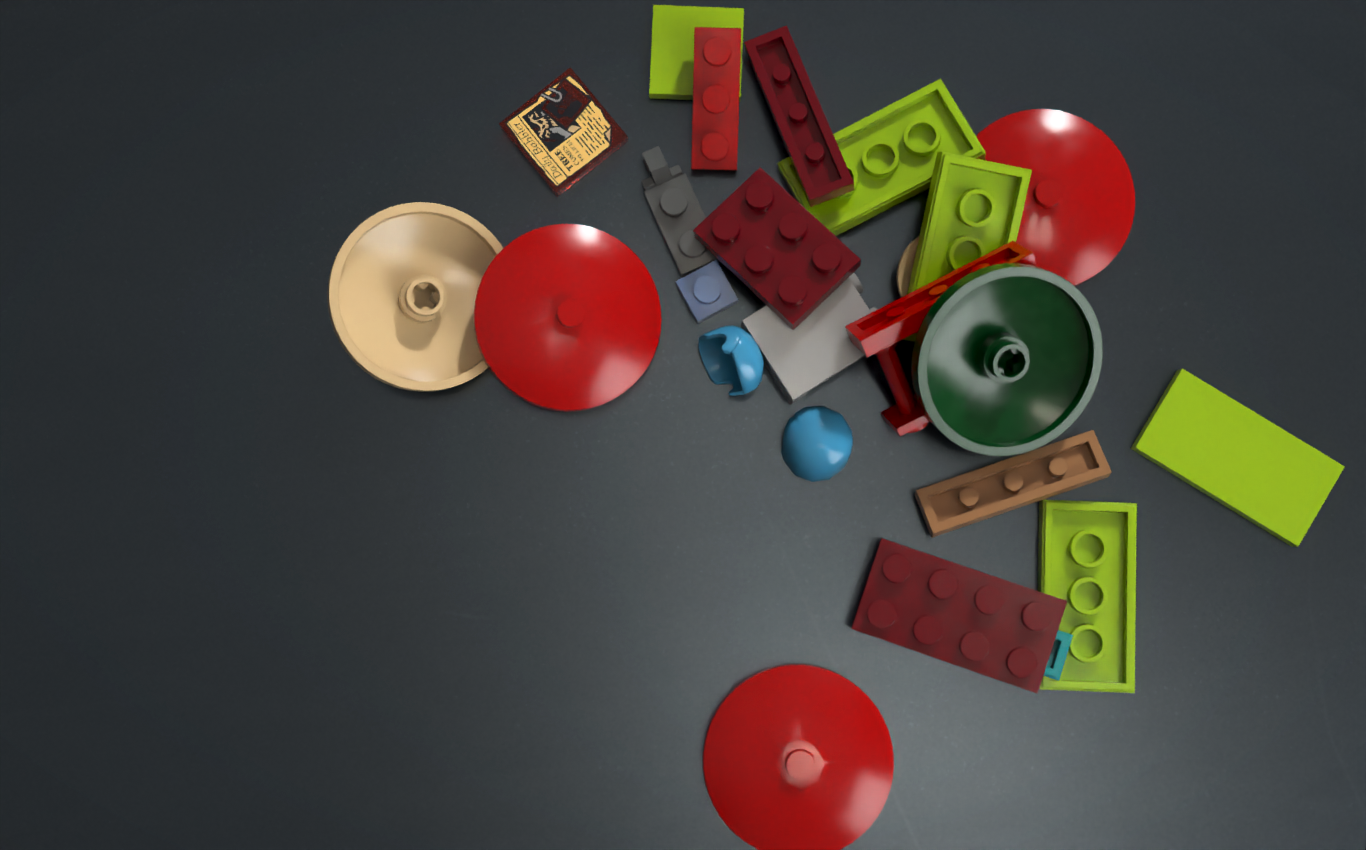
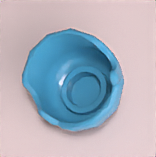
M724 326L699 336L698 349L703 365L713 383L731 384L733 389L728 392L730 396L744 395L758 387L763 375V353L749 332L737 326Z
M823 405L804 407L797 411L794 417L789 418L785 426L781 450L783 460L794 475L811 482L830 480L844 469L849 460L853 446L852 430L839 412Z

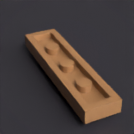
M1094 430L918 489L915 492V497L931 538L1108 478L1112 471Z

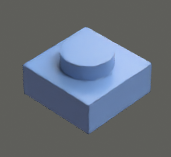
M717 260L676 281V286L697 324L738 303V298Z

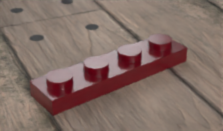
M787 25L745 41V51L810 207L854 191L852 177Z

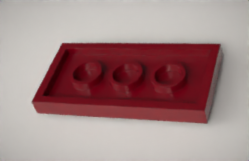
M881 538L851 629L1038 694L1067 601Z

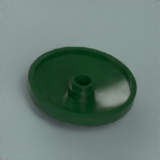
M1003 263L979 269L950 286L936 300L923 319L914 343L911 365L912 381L918 403L929 421L943 435L964 449L988 456H1012L1035 450L1065 432L1077 420L1089 403L1098 383L1102 367L1103 342L1101 329L1093 308L1085 296L1073 284L1055 273L1041 267L1022 263Z

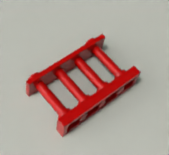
M1011 241L845 326L851 343L866 357L871 355H877L896 401V405L882 411L881 415L884 421L899 436L918 432L924 429L930 421L918 403L916 394L913 395L895 350L897 342L914 333H918L923 319L932 305L950 286L961 278L979 269L1003 263H1022L1038 267L1033 252Z

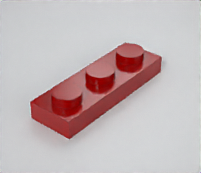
M695 27L691 169L737 170L741 28Z

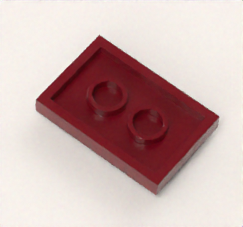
M761 167L693 230L695 238L792 330L804 321L861 266V259Z

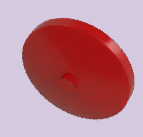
M1031 109L1012 113L996 120L980 131L976 137L986 152V161L1032 170L1016 243L1034 253L1038 267L1061 276L1074 286L1084 283L1107 267L1126 242L1135 214V189L1131 172L1125 158L1113 141L1102 130L1085 119L1067 112L1051 109Z
M548 225L529 231L514 239L495 256L488 266L480 282L474 305L476 341L491 373L508 391L532 405L554 411L587 410L601 406L623 394L637 382L649 366L658 346L661 333L662 318L659 295L644 263L627 245L617 238L596 228L584 225Z
M787 664L755 673L738 684L724 698L714 713L707 730L703 750V769L709 796L719 816L739 838L758 850H841L862 836L882 811L892 785L894 753L891 737L884 718L872 700L858 686L840 674L822 667L806 664Z

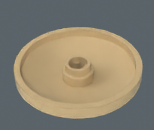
M428 202L405 203L389 207L369 217L349 235L341 246L329 275L327 289L328 311L334 332L340 344L350 358L366 373L385 384L399 389L418 392L439 391L458 386L475 378L488 368L480 353L474 330L476 295L485 271L495 256L503 249L502 245L479 221L460 210L441 204Z

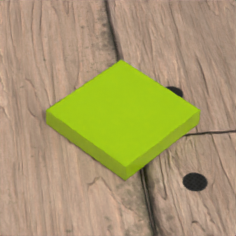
M653 5L650 99L693 100L695 27L741 28L740 102L744 8Z

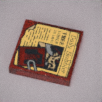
M571 67L499 123L503 132L557 197L628 142V136Z

